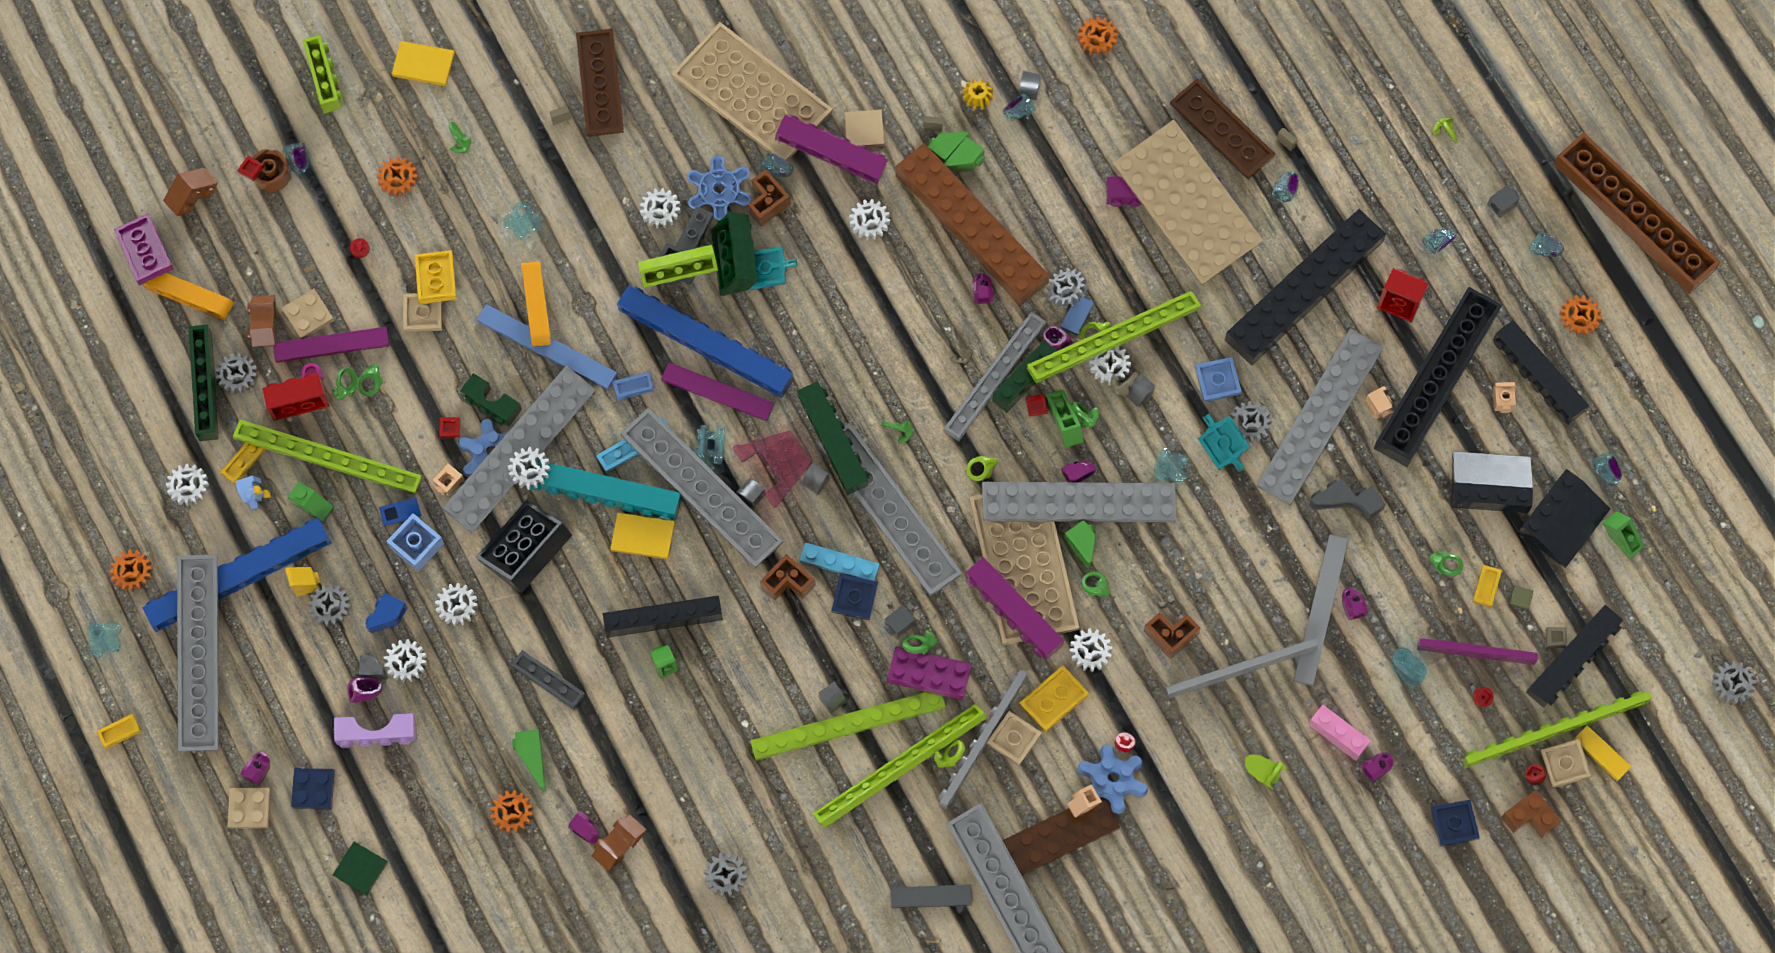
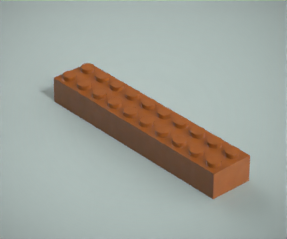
M1585 132L1557 156L1554 165L1687 293L1693 292L1716 271L1721 262Z
M925 143L896 165V175L1020 306L1049 283V274Z

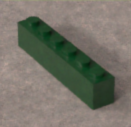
M208 324L189 326L195 435L200 442L218 440L212 331Z
M817 381L797 390L798 398L846 494L849 495L867 487L870 476L866 468L862 469L860 462H862L857 451H853L851 447L853 442L850 436L845 435L843 429H845L844 424L840 418H836L834 413L837 411L832 402L829 403L826 398L828 396L826 388L820 386Z

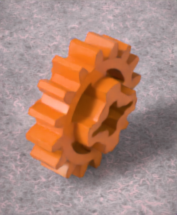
M1099 16L1096 17V20L1090 17L1089 23L1083 21V27H1079V46L1084 45L1083 51L1090 50L1089 55H1092L1093 52H1096L1097 56H1099L1100 52L1106 55L1107 49L1112 51L1113 46L1117 44V27H1112V21L1107 23L1106 17L1103 20H1100Z
M399 156L396 157L395 161L389 158V163L383 161L384 167H379L380 173L376 174L377 179H379L377 181L378 185L382 186V191H387L388 196L394 193L396 197L399 196V193L406 196L405 191L412 192L411 186L416 187L414 180H418L416 167H413V163H408L407 158L400 161Z
M1575 295L1573 300L1568 298L1567 303H1563L1562 309L1559 312V315L1562 316L1560 322H1565L1563 328L1569 327L1570 334L1575 331L1576 336H1579L1580 332L1586 336L1588 331L1593 333L1595 328H1598L1600 325L1599 322L1602 316L1599 314L1602 310L1596 309L1598 303H1591L1592 298L1586 300L1585 295H1583L1579 299ZM1569 309H1570V313H1571V315H1572L1570 318H1569V315H1568Z
M131 549L128 550V554L122 551V557L115 556L114 558L117 562L110 564L114 568L109 570V573L114 575L111 577V580L116 582L115 585L118 588L122 586L125 592L128 588L131 592H134L135 587L142 590V584L148 585L146 579H152V576L149 574V572L153 571V568L149 566L152 564L151 561L147 559L144 553L141 555L139 550H136L134 554Z
M506 790L505 796L498 794L499 800H493L495 807H490V810L494 812L490 817L495 820L493 823L495 827L500 825L499 830L501 832L506 828L508 834L511 833L512 829L518 833V828L520 827L525 830L524 824H531L528 817L534 816L533 812L529 811L533 809V805L528 804L530 799L528 797L523 799L524 793L521 792L517 795L516 790H513L512 794H509L508 790ZM522 804L524 805V808H525V813H524V814L520 811V808L522 807V806H521ZM514 809L515 812L517 813V814L511 813V814L509 815V813H508L507 810H511V811H512V810ZM499 810L504 814L502 820L499 817Z

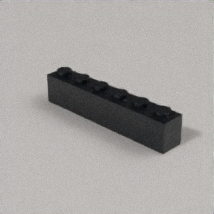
M1514 320L1495 333L1493 338L1495 346L1499 350H1503L1508 361L1517 366L1521 376L1525 379L1527 378L1532 383V388L1537 393L1540 392L1544 397L1545 403L1549 407L1554 408L1561 421H1565L1569 425L1586 412L1589 406L1587 402Z
M719 595L602 613L607 638L723 620Z
M1604 605L1534 681L1526 693L1543 708L1547 704L1551 706L1559 698L1556 694L1560 690L1564 692L1571 685L1569 680L1573 676L1577 678L1584 670L1582 666L1586 662L1590 664L1597 656L1595 654L1598 648L1603 650L1610 642L1607 638L1611 634L1615 636L1622 629L1620 624L1623 619L1607 605Z

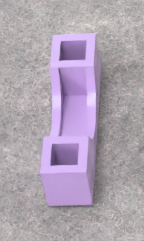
M413 713L393 714L389 724L377 731L363 729L358 725L355 717L334 718V741L342 748H349L354 744H360L362 747H369L373 743H379L382 746L391 745V742H399L402 745L411 744V741H416V717Z

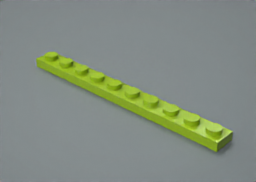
M1192 291L1187 292L1027 365V370L1036 383L1041 382L1199 310L1201 304Z
M239 419L233 434V438L413 495H416L422 480V475Z
M1642 691L1635 692L1631 695V698L1625 700L1624 697L1616 699L1609 706L1602 704L1595 707V711L1589 713L1587 710L1576 714L1577 717L1572 719L1565 717L1560 719L1558 724L1553 726L1550 723L1543 725L1536 732L1532 730L1526 731L1521 734L1522 737L1516 739L1509 737L1497 746L1496 743L1487 745L1483 751H1470L1466 754L1463 764L1465 768L1477 765L1645 705L1650 702L1652 697L1649 691L1642 693Z
M924 692L750 740L755 760L757 761L945 709L946 705L943 695Z
M974 704L813 813L814 818L823 829L831 825L834 821L849 813L853 808L865 802L887 785L914 769L918 764L930 758L936 751L946 747L952 741L979 725L987 718L985 713Z

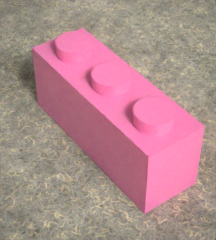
M1324 705L1320 707L1309 723L1310 727L1355 761L1358 760L1371 741Z

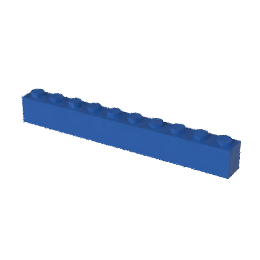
M628 285L617 303L618 310L780 398H783L793 381V373H791L792 371L785 366L780 367L771 358H763L754 349H746L739 341L735 339L730 340L718 330L715 332L709 329L710 327L704 322L698 323L694 321L693 317L689 314H681L674 306L670 304L665 305L657 297L644 294V291L639 287L635 286L633 288Z
M319 518L307 521L300 528L289 530L282 537L271 539L270 543L264 546L255 547L247 555H239L234 559L235 561L229 564L225 563L218 566V601L331 544ZM177 590L168 591L164 594V597L158 600L153 599L147 602L146 606L142 607L155 632L177 622Z

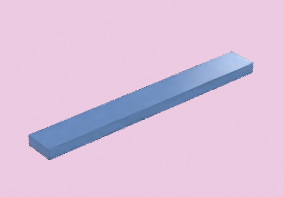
M487 304L476 319L478 323L562 367L567 365L576 374L606 390H609L613 383L612 381L618 375L612 369L552 338L551 345L532 347L529 326Z

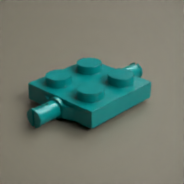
M782 246L754 251L758 281L750 290L787 284V268L798 267L797 259L785 260Z
M1207 414L1206 417H1203V420L1209 428L1198 440L1218 470H1222L1228 464L1233 463L1238 472L1242 471L1245 467L1239 458L1251 448L1230 416L1215 423L1210 414Z

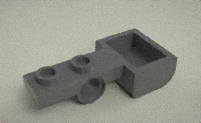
M696 207L676 246L666 243L660 257L700 248L705 232L714 217L713 214ZM695 276L680 279L679 281L690 285Z

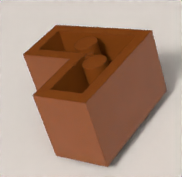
M205 168L179 173L163 201L176 216L187 215L193 211L198 199L209 198L214 194L218 182Z
M767 169L751 180L752 189L759 197L748 204L749 214L760 226H763L790 206V196Z
M787 554L760 581L761 589L774 600L788 587L803 599L816 586L815 578Z
M1159 612L1145 624L1144 632L1171 659L1199 635L1201 628L1188 614L1172 626Z
M1537 790L1511 807L1501 817L1513 833L1529 822L1541 838L1561 823L1560 819Z

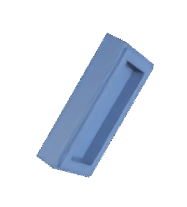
M1084 297L1079 298L1080 303L1074 302V307H1070L1060 326L1061 329L1078 336L1094 305L1093 301Z
M650 372L612 381L617 401L654 392Z

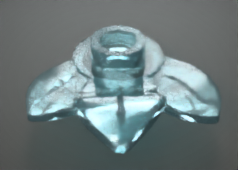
M520 202L514 206L513 212L506 215L504 228H513L515 235L520 240H523L530 229L535 231L541 230V220L536 213L532 212L531 207L527 203ZM521 208L526 210L523 215L519 214V209Z
M1163 448L1156 456L1155 476L1160 480L1168 478L1175 482L1185 480L1187 475L1182 469L1187 464V457L1183 454L1172 455L1169 448Z
M115 622L91 624L87 629V636L90 639L88 645L90 652L95 657L100 658L105 650L108 652L119 651L121 644L116 635L121 632L122 628ZM96 630L101 631L98 636L94 635Z

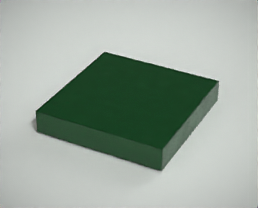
M354 841L332 876L367 896L388 861Z

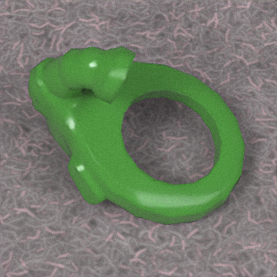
M450 122L449 130L455 141L461 146L458 148L455 145L450 150L455 153H466L469 151L472 143L471 138L466 139V134L462 133L457 124Z
M377 364L370 365L358 378L357 389L363 396L370 397L375 395L380 385L383 384ZM371 377L374 380V387L366 392L362 389L361 384L363 379Z
M344 368L337 375V388H332V394L339 401L349 394L351 395L356 392L357 376L352 369ZM344 373H348L351 377L348 387H344L341 383V377Z
M1074 401L1071 404L1076 412V416L1081 419V427L1086 428L1096 425L1099 418V409L1097 407L1092 409L1090 413L1079 402Z
M908 420L902 425L882 421V425L905 432V436L899 437V444L905 443L913 435L914 431Z
M1437 551L1430 555V561L1437 568L1440 575L1443 573L1448 576H1457L1463 570V562L1456 555L1444 554V551ZM1454 559L1458 562L1459 567L1456 570H1449L1445 567L1444 561Z
M1093 571L1084 575L1081 585L1090 597H1095L1096 595L1107 597L1110 595L1108 590L1109 583L1103 574ZM1091 576H1097L1101 579L1097 582V587L1094 588L1088 587L1086 580Z
M926 630L925 637L913 635L904 638L902 647L907 652L922 653L924 655L936 645L937 639L932 632ZM914 639L920 641L922 645L912 647L907 642Z

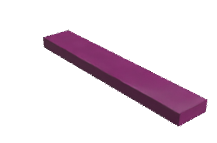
M379 327L277 342L273 345L275 362L280 363L388 347L387 327Z
M669 362L661 378L662 382L764 421L768 420L774 407V402Z
M1420 638L1417 643V650L1529 665H1535L1538 660V653L1428 638Z

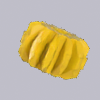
M973 78L972 83L967 82L966 88L962 90L964 94L963 101H967L966 105L968 107L973 105L974 110L977 109V106H980V109L983 110L984 105L989 106L990 101L994 98L992 94L993 88L989 87L990 83L988 81L983 83L981 78L979 82H976Z

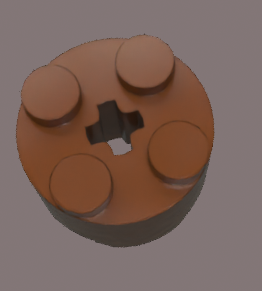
M263 149L252 157L264 165V168L255 179V183L260 189L268 193H274L283 189L291 180L290 167L285 156L280 151Z

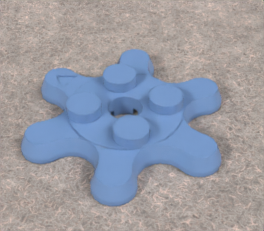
M717 155L711 159V169L708 173L692 170L687 174V180L697 185L699 189L697 195L689 199L688 204L694 210L696 207L701 208L705 205L714 209V218L720 221L727 214V207L736 203L745 207L751 203L750 195L742 192L739 187L740 183L749 177L750 172L746 167H740L732 172L726 170L723 157ZM719 185L724 187V191L720 194L714 191V188Z
M485 419L481 422L482 434L479 438L470 439L469 437H462L458 442L459 448L469 452L472 456L471 462L463 468V474L468 478L488 456V448H495L508 433H497L495 424L491 419Z
M1105 745L1100 749V763L1092 764L1083 761L1079 763L1077 770L1079 774L1087 776L1091 780V785L1094 787L1099 798L1108 799L1111 804V810L1116 814H1120L1125 810L1124 798L1126 795L1133 794L1137 797H1144L1148 793L1147 786L1134 778V772L1140 769L1143 763L1139 756H1132L1126 761H1121L1115 757L1113 747ZM1116 774L1118 781L1111 782L1108 776Z

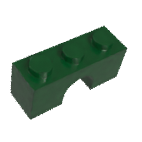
M473 373L460 390L463 397L462 400L470 406L472 404L477 406L478 411L486 416L489 414L494 417L493 420L501 426L504 424L509 427L522 410L520 403L505 393L497 401L487 400L486 396L491 390L489 383Z

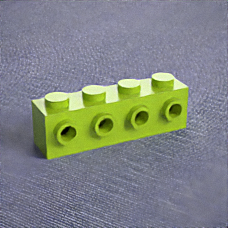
M321 35L302 39L324 114L342 109L340 102L343 101L341 91L336 89V85H339L336 74L332 75L331 69H334L332 59L327 57V53L330 52L327 42H323Z
M712 245L638 262L644 288L718 271Z

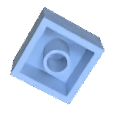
M413 513L386 541L389 548L417 572L444 545L442 537Z

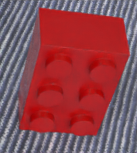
M1393 268L1383 288L1377 308L1412 323L1428 283L1421 277H1413L1402 269Z
M309 373L302 378H290L283 383H271L267 387L262 388L266 408L273 421L330 407L326 389L319 374Z

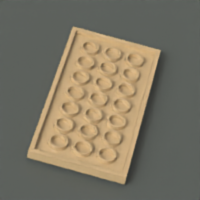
M721 22L715 26L671 74L672 78L783 164L798 150L775 140L776 132L784 115H794L804 123L810 122L818 128L833 112L830 106Z
M1175 120L1169 122L1113 162L1112 165L1201 285L1263 242L1261 236Z
M982 495L969 497L982 557L997 570L1058 634L1079 630L1055 522L983 521ZM996 614L1002 645L1023 642L1019 637L1020 633L1016 629L1012 630L1002 615L998 616Z

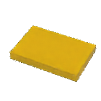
M400 41L392 70V77L447 86L455 51Z
M452 250L414 255L419 304L457 300Z
M617 513L610 550L668 560L675 521Z
M1062 665L1020 701L1019 705L1046 733L1089 696V692Z

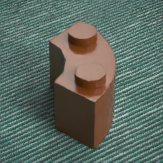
M275 295L252 296L250 303L247 304L248 315L251 316L250 328L247 329L248 340H251L252 347L275 345L277 329H274V318H277Z
M630 814L623 819L619 818L614 823V829L605 839L601 838L594 845L595 850L591 856L608 872L625 858L623 854L631 846L634 848L647 831Z

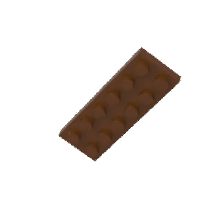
M613 28L577 32L576 40L587 137L624 133Z
M1197 78L1170 101V105L1246 179L1249 180L1275 157L1276 153Z
M1101 797V803L1080 816L1074 817L1070 808L1002 840L1022 876L1119 830L1120 826L1106 799Z

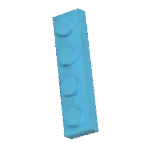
M663 417L660 418V420L668 427ZM624 439L599 453L596 457L605 472L608 473L636 457L639 453Z
M806 542L800 557V563L875 581L880 566L879 563Z

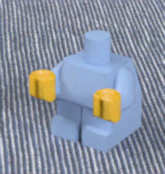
M252 475L235 481L241 499L244 503L250 505L251 510L258 509L257 503L261 502L263 497H271L269 490L265 489L262 491L260 487L262 482L258 477Z

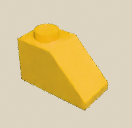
M311 567L285 568L290 587L297 597L315 592L316 588L319 590L318 583H321L318 572L314 573Z

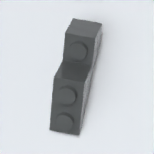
M1343 478L1339 481L1333 480L1324 491L1321 492L1319 490L1311 496L1312 499L1309 503L1313 510L1353 508L1361 512L1367 520L1383 511L1386 505L1372 486L1368 489H1361L1355 495Z

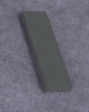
M523 650L510 665L513 669L573 710L576 709L586 695L583 691Z
M971 885L891 887V908L972 905Z

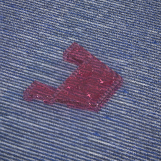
M791 431L732 447L742 463L755 454L760 453L778 478L780 483L764 492L773 508L779 505L812 464V460Z

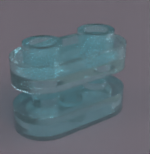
M701 425V429H697V440H700L699 447L695 449V454L704 463H707L708 457L714 458V464H722L725 426H717L716 432L710 431V426ZM709 439H715L714 450H709Z
M1401 647L1394 652L1390 661L1392 669L1408 685L1416 687L1422 684L1427 675L1426 666L1408 648Z

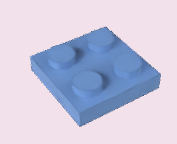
M1232 357L1195 365L1204 403L1241 395L1242 391Z

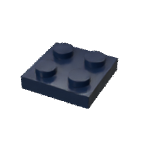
M840 574L831 612L870 620L878 582Z
M294 768L291 808L332 810L335 770Z
M1471 800L1430 808L1440 847L1480 839Z

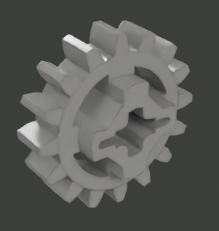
M1067 268L1066 272H1063L1061 269L1059 275L1054 273V280L1049 279L1051 285L1046 286L1049 291L1047 292L1048 297L1059 308L1062 305L1064 308H1067L1068 304L1074 307L1075 301L1080 303L1079 298L1086 296L1083 291L1088 290L1086 286L1087 281L1081 272L1078 273L1076 269L1071 271L1069 268Z
M231 353L229 359L224 356L225 362H219L218 364L221 368L215 370L219 374L216 376V379L220 381L218 383L220 387H224L226 392H229L231 389L233 394H236L237 390L243 394L244 388L249 391V385H255L253 379L258 378L257 373H255L258 369L254 366L253 359L249 360L248 355L242 358L241 353H238L237 357ZM246 367L249 368V374H248V375L246 374V370H247Z
M1251 401L1248 402L1247 406L1243 402L1240 405L1241 408L1236 406L1234 409L1235 413H1231L1230 416L1244 438L1249 439L1250 443L1253 442V439L1259 442L1261 436L1265 438L1267 436L1266 431H1270L1271 427L1269 425L1272 422V419L1268 418L1270 412H1264L1265 406L1259 408V402L1254 406ZM1238 418L1242 422L1241 426L1238 424ZM1260 418H1262L1263 420V426H1261L1262 424L1259 422Z
M332 584L329 585V588L322 585L321 591L316 588L317 594H311L310 597L313 601L308 602V605L312 607L308 609L309 613L313 614L312 619L314 621L318 619L319 625L325 622L327 627H329L331 622L334 626H337L338 620L343 623V615L349 616L346 610L351 609L350 604H347L351 600L349 597H345L347 595L346 591H341L340 586L334 589ZM335 595L339 596L342 602L335 600ZM317 609L323 611L324 616L320 615Z
M1732 661L1730 666L1727 662L1723 664V668L1719 666L1717 668L1718 673H1714L1712 676L1716 679L1712 682V685L1717 686L1714 693H1720L1718 698L1725 697V703L1732 700L1733 705H1736L1738 700L1744 703L1745 698L1749 699L1752 696L1751 693L1756 690L1753 685L1757 683L1756 680L1751 679L1755 674L1748 673L1750 667L1748 666L1744 669L1742 662L1737 666L1735 661ZM1728 671H1734L1732 674L1726 673ZM1735 678L1736 686L1733 688L1732 680ZM1737 691H1739V692L1744 691V692L1741 693V694L1735 695V692H1737Z
M719 853L718 859L714 856L712 857L713 863H706L709 869L704 870V874L708 875L704 878V881L710 882L707 887L708 889L714 888V894L720 891L721 897H724L726 892H728L729 896H732V891L739 893L738 887L745 886L742 880H747V876L743 874L747 872L746 867L741 868L744 863L742 860L737 862V855L731 858L730 853H727L726 857ZM726 862L732 863L736 867H730L726 864ZM719 864L718 870L713 872L714 868ZM724 871L728 873V878L726 879L722 876ZM738 877L735 884L732 885L731 883L734 880V878ZM720 882L724 884L725 887H720L716 883Z

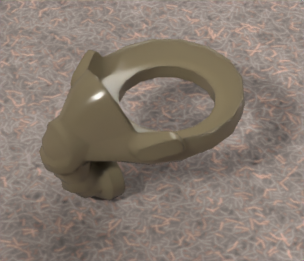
M955 331L951 336L961 357L958 358L957 355L950 357V360L957 364H966L969 362L973 350L967 349V345L962 342L959 334Z
M1133 372L1119 385H1117L1118 377L1113 375L1110 381L1113 392L1117 395L1128 396L1129 387L1134 384L1133 381L1139 374Z

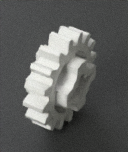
M655 188L653 194L648 191V198L642 197L644 203H640V209H642L640 214L644 216V222L649 221L650 227L656 224V229H659L660 225H663L665 229L667 223L673 225V219L678 220L677 214L681 213L679 208L680 201H677V195L672 196L671 190L665 193L664 188L661 189V192H658Z
M871 199L870 203L863 200V205L857 203V209H851L852 214L849 215V220H851L850 227H854V234L859 232V238L865 235L866 240L869 239V236L876 240L877 234L881 237L883 236L882 230L888 231L887 225H890V219H888L890 214L886 212V206L881 207L880 201L874 204L873 199ZM878 213L881 215L882 221L878 217ZM857 218L862 222L861 226L858 224Z
M1118 346L1091 358L1089 366L1092 367L1090 373H1095L1094 379L1096 380L1100 377L1102 384L1106 380L1108 385H1111V377L1114 374L1118 379L1120 378L1124 381V374L1128 375L1130 371L1128 368L1131 367V362H1127L1130 356L1125 355L1126 350L1120 351ZM1109 358L1112 362L1111 370H1109L1108 366Z
M529 447L528 451L521 448L520 454L514 453L516 458H510V463L513 465H508V469L511 471L509 475L510 478H513L514 484L519 482L520 488L526 485L528 490H530L531 485L538 488L537 483L544 484L543 478H549L547 472L551 471L550 466H548L550 463L549 459H545L546 455L544 452L539 454L538 448L533 452L531 447ZM538 460L542 463V468L537 465ZM517 468L521 471V476L517 474Z
M186 464L185 468L179 465V470L177 472L172 470L174 475L167 477L170 481L166 483L167 488H169L167 493L169 496L172 495L173 501L178 500L179 505L185 502L189 506L191 501L197 504L196 499L203 500L202 493H208L205 487L209 486L208 481H206L208 477L196 465H193L192 468H190L189 464Z
M459 583L454 588L449 584L448 590L443 587V595L437 594L440 600L435 601L436 606H439L436 608V612L441 613L439 615L440 619H445L446 624L452 621L454 626L457 625V622L464 625L465 619L470 622V615H476L473 609L478 608V604L474 603L477 601V597L473 596V590L468 591L467 585L461 588ZM466 596L469 599V606L465 603ZM458 602L460 603V606H458V605H456L455 607L453 606L454 603H455V604H458ZM444 603L448 606L447 613L444 610Z
M1088 628V633L1086 634L1081 630L1080 637L1078 635L1074 636L1076 642L1071 641L1070 646L1073 648L1069 652L1074 654L1071 660H1077V667L1083 665V671H1086L1087 667H1090L1091 672L1094 671V667L1101 670V664L1107 665V659H1111L1112 655L1108 652L1112 651V646H1107L1110 644V639H1104L1105 633L1100 636L1098 629H1096L1095 633H1092L1091 628ZM1098 641L1103 645V648L1099 646ZM1090 647L1094 648V651H1092V653L1088 652ZM1079 653L1083 654L1084 659L1080 657Z
M409 639L406 640L405 644L399 640L398 646L391 644L393 649H387L386 652L389 656L384 657V660L388 662L384 664V667L389 669L387 672L389 676L394 674V680H398L400 677L402 683L405 682L406 678L412 682L413 676L420 678L418 672L424 673L425 670L422 666L427 665V662L423 660L427 655L422 653L424 650L422 646L417 648V642H413L411 645ZM411 650L416 652L418 658H416V656H412ZM408 657L409 661H406L405 664H403L402 661H405ZM393 664L399 666L400 672L393 667Z

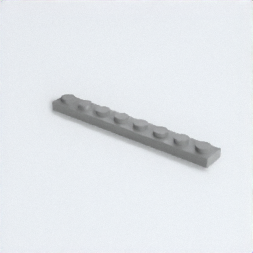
M1020 670L1018 674L1014 673L1009 682L1011 684L1009 690L1003 691L999 698L1001 703L998 707L994 706L989 715L991 717L988 724L984 723L979 731L981 735L978 740L974 739L969 747L971 752L968 757L964 755L959 763L960 770L958 773L954 772L949 780V783H951L947 790L943 789L938 799L941 800L940 807L943 809H948L987 745V741L1000 724L1025 683L1028 673Z

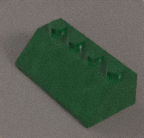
M728 212L711 229L714 255L718 268L716 272L720 296L749 290L758 281L749 215Z

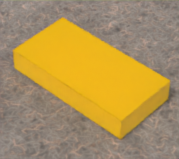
M1487 565L1482 566L1473 603L1492 607L1502 570Z
M130 714L96 732L106 750L141 733V730L134 715Z

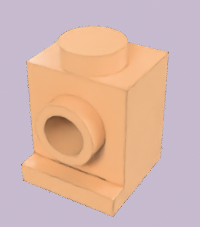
M1515 382L1495 383L1493 387L1494 411L1508 413L1514 410L1516 406Z
M1385 386L1369 393L1365 400L1377 420L1381 417L1386 419L1393 414V402L1388 395H1385Z
M449 464L433 479V483L436 486L434 489L442 496L444 494L450 496L465 481L463 475ZM446 482H451L448 486H445Z
M1090 785L1077 791L1072 796L1073 800L1067 803L1074 817L1088 812L1102 801L1094 787Z

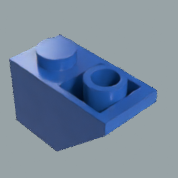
M417 497L379 507L384 526L406 521L412 513L417 517L422 516Z
M386 593L379 597L375 604V611L367 617L365 622L368 632L375 633L399 625L408 609L405 602Z

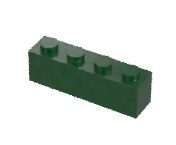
M1044 340L993 393V402L1008 413L1036 383L1027 370V365L1057 352V350Z

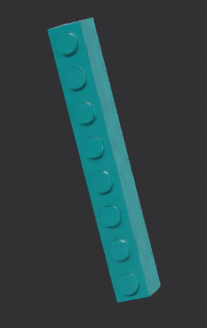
M538 461L537 465L542 468V463ZM552 463L548 464L551 471L547 472L549 478H543L544 484L539 482L537 483L538 488H535L534 485H531L530 488L534 491L546 490L552 495L563 494L567 498L574 500L577 498L585 499L586 502L596 504V502L603 503L604 506L609 508L616 506L626 512H633L634 510L648 517L656 515L660 516L659 518L663 520H676L682 500L681 493Z

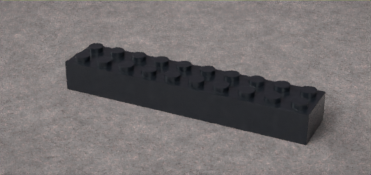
M1358 209L1226 332L1225 341L1252 366L1384 242L1386 233L1365 213Z
M1471 287L1467 288L1374 446L1375 450L1405 467L1409 466L1499 314L1502 304Z

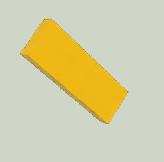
M245 443L222 469L221 475L236 485L235 481L241 480L267 449Z
M1588 725L1573 739H1580L1582 749L1616 781L1632 767Z

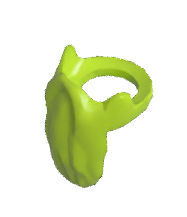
M1252 754L1245 757V767L1248 773L1271 789H1274L1272 784H1276L1279 780L1280 771L1287 769L1282 762L1274 763L1261 755Z

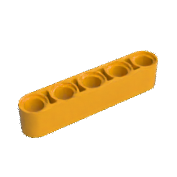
M540 261L521 263L532 347L551 345Z
M168 273L143 284L146 289L221 320H226L234 305L232 300Z

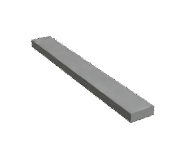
M1030 312L944 427L943 431L957 441L961 440L993 397V393L1002 385L1046 326L1047 322Z
M1329 535L1303 640L1304 642L1315 638L1318 643V650L1299 656L1293 682L1309 686L1314 684L1349 540L1347 538Z
M1314 638L1167 686V697L1170 699L1318 650L1317 640Z

